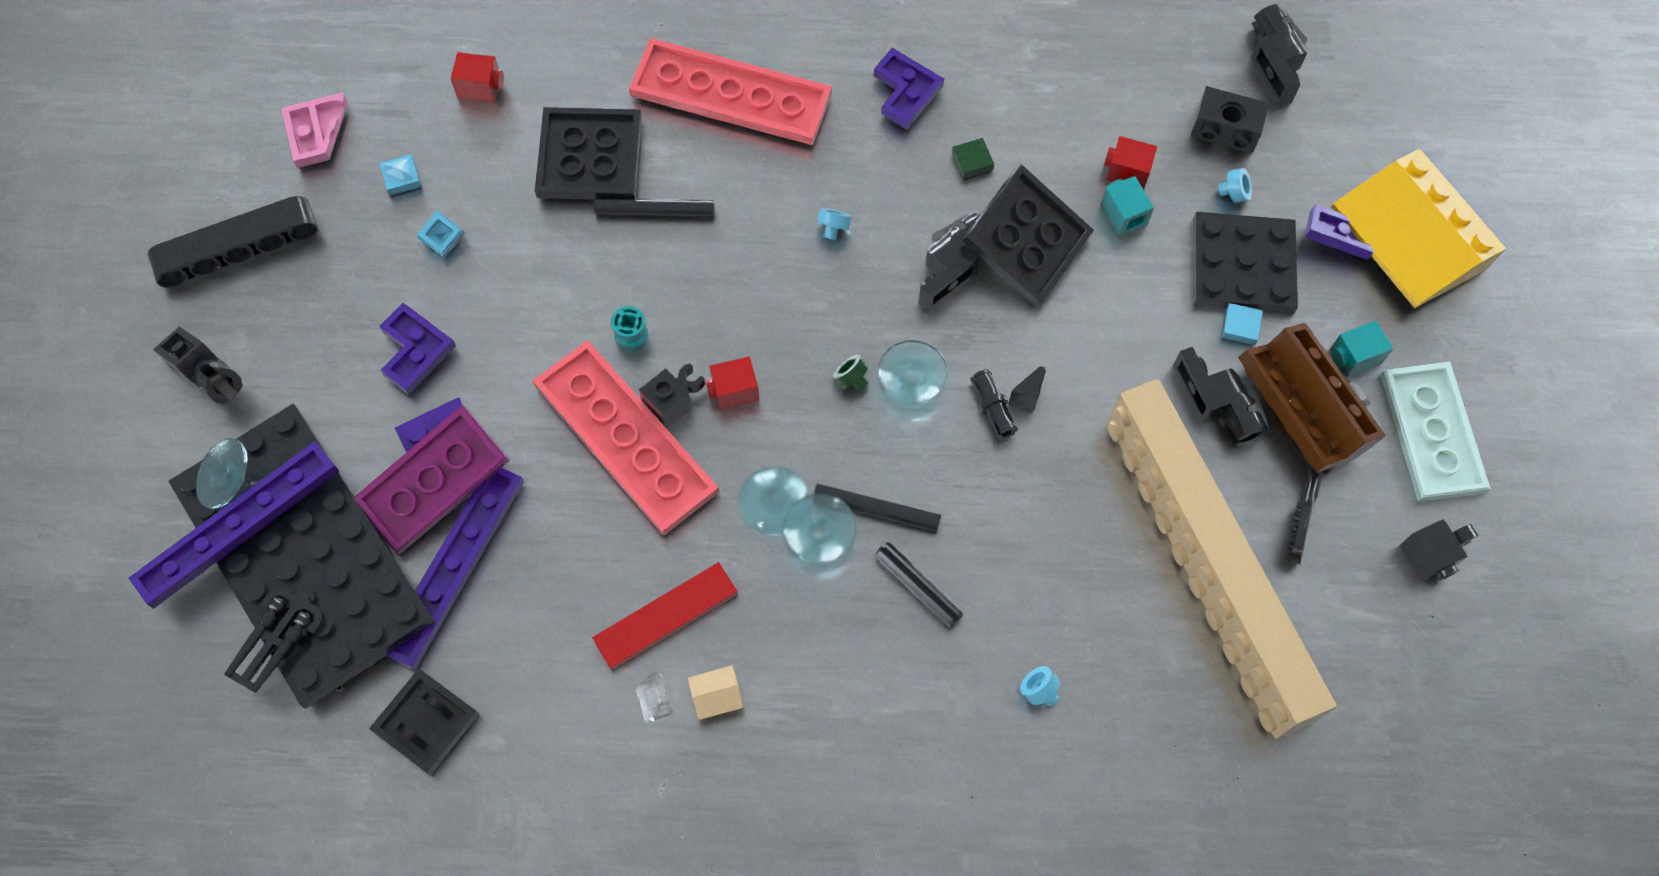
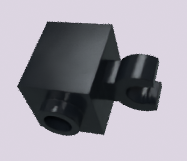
M690 363L684 365L679 370L678 378H675L665 368L639 389L643 403L666 428H669L692 409L689 393L699 392L705 386L703 376L698 377L695 381H688L686 379L693 373V366Z
M1442 519L1412 533L1401 543V546L1423 581L1435 576L1438 577L1439 581H1442L1460 571L1457 565L1468 557L1462 547L1471 543V540L1479 535L1471 523L1452 532L1446 521Z

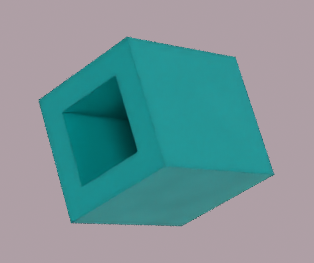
M1135 176L1124 181L1118 179L1110 183L1105 189L1100 204L1118 236L1148 225L1154 210V206Z
M1377 320L1341 333L1330 350L1333 362L1342 369L1346 377L1382 364L1392 352L1393 347Z

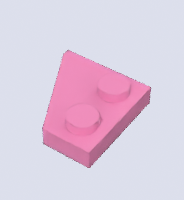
M343 92L281 108L293 162L297 168L330 160L348 104Z

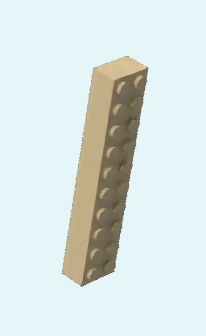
M1159 378L1120 393L1108 419V432L1115 442H1119L1123 450V459L1126 467L1130 472L1134 471L1140 482L1139 490L1143 499L1147 503L1150 502L1156 512L1155 520L1158 528L1163 534L1167 533L1173 545L1172 553L1176 562L1180 566L1183 565L1190 577L1188 581L1191 591L1197 598H1201L1207 609V621L1214 631L1218 630L1224 642L1223 650L1230 663L1237 666L1242 676L1240 680L1244 692L1248 697H1253L1260 710L1258 715L1262 726L1267 732H1271L1274 739L1277 740L1317 722L1336 708L1337 705Z

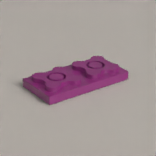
M461 405L353 498L396 554H401L508 463L510 459L469 409Z

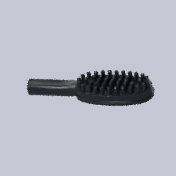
M1311 465L1309 466L1303 492L1304 503L1297 502L1296 504L1297 508H1295V516L1293 517L1286 550L1287 554L1285 555L1286 559H1290L1291 562L1298 563L1299 565L1302 561L1313 505L1318 497L1323 471L1316 473Z

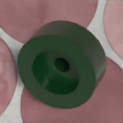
M856 354L838 366L833 374V378L842 388L854 385L858 391H861L869 384L868 380L864 377L869 366L859 354Z

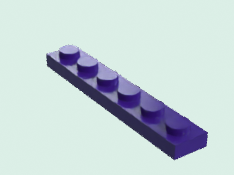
M314 441L128 579L145 603L152 609L156 608L338 473L339 470L317 442Z
M501 468L472 493L416 588L417 594L436 622L385 657L414 671L416 670L523 485L524 480L521 476Z

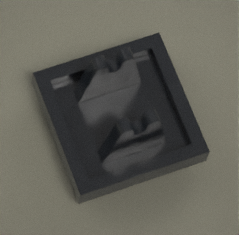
M418 668L371 725L369 730L431 776L478 717L479 713Z

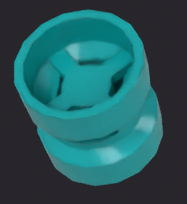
M624 306L618 309L611 318V326L617 345L622 350L628 352L642 349L649 339L643 312L633 306Z

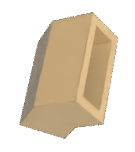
M733 665L687 678L698 720L744 708Z

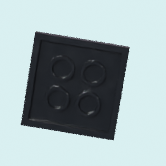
M543 107L535 182L536 197L553 199H635L642 121L641 109Z
M1020 164L1013 170L961 241L1033 305L1038 306L1043 303L1094 229L1026 167Z
M1196 212L1193 218V306L1227 308L1229 303L1262 310L1263 312L1295 314L1298 309L1296 220Z

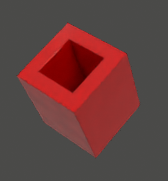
M457 52L450 79L457 98L495 102L497 90H501L503 87L504 73L502 70H499L495 56Z
M1119 136L1116 148L1109 147L1103 166L1110 167L1106 180L1113 182L1122 179L1124 181L1135 176L1144 190L1158 146Z
M750 356L709 366L711 378L706 379L705 384L709 399H716L719 411L759 401V389Z

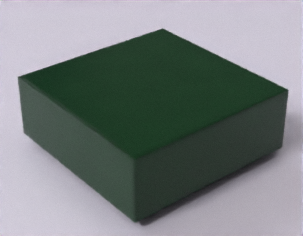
M983 138L952 147V155L963 179L994 170L993 159Z

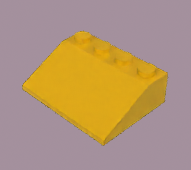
M1420 149L1394 161L1334 202L1331 206L1334 211L1344 214L1350 220L1348 225L1356 238L1364 244L1368 245L1369 243L1374 249L1371 255L1414 308L1486 271L1506 250L1504 245Z

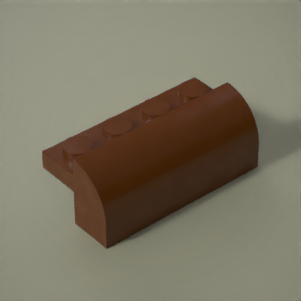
M1306 323L1286 327L1268 344L1247 349L1238 357L1247 375L1255 382L1263 394L1266 403L1277 414L1286 432L1294 439L1303 452L1305 460L1314 468L1316 473L1323 470L1329 473L1346 465L1386 437Z

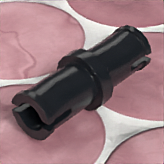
M989 369L976 372L973 375L974 377L970 378V381L982 402L980 404L982 413L988 415L998 439L1002 440L1013 436L1018 431V427L1015 425L1007 408L1008 400L1006 396L1000 393Z

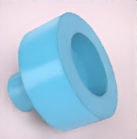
M1245 168L1229 171L1227 182L1219 183L1218 185L1220 195H1230L1234 203L1250 200L1252 197V183L1248 171Z
M820 208L817 222L826 225L823 237L836 240L839 229L849 230L852 216L840 211Z
M1042 666L1032 670L1023 679L1020 691L1032 705L1045 703L1047 706H1052L1059 699L1056 692L1059 689L1060 681L1049 667Z

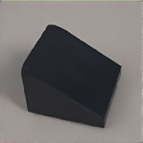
M1038 367L1011 391L1008 405L1030 412L1035 410L1046 373L1045 367Z

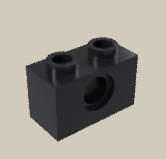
M1206 86L1197 109L1191 136L1201 138L1207 142H1217L1232 146L1237 150L1254 152L1262 135L1270 103Z

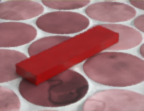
M717 562L593 636L592 639L609 668L613 671L738 595V591L721 564Z

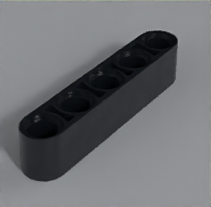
M293 196L151 247L147 254L157 285L164 288H172L307 240L317 234L318 225L308 199L303 196Z

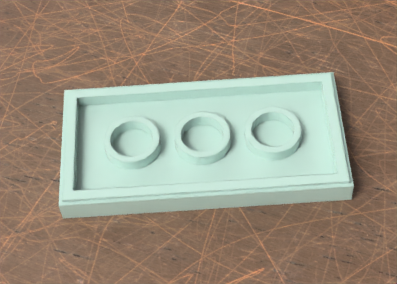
M1443 362L1383 370L1380 378L1417 502L1487 493L1491 488L1451 363Z

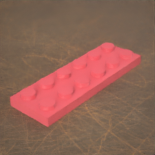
M650 38L629 86V94L635 98L813 145L832 95V86Z
M588 340L533 380L536 389L663 536L719 493V487Z

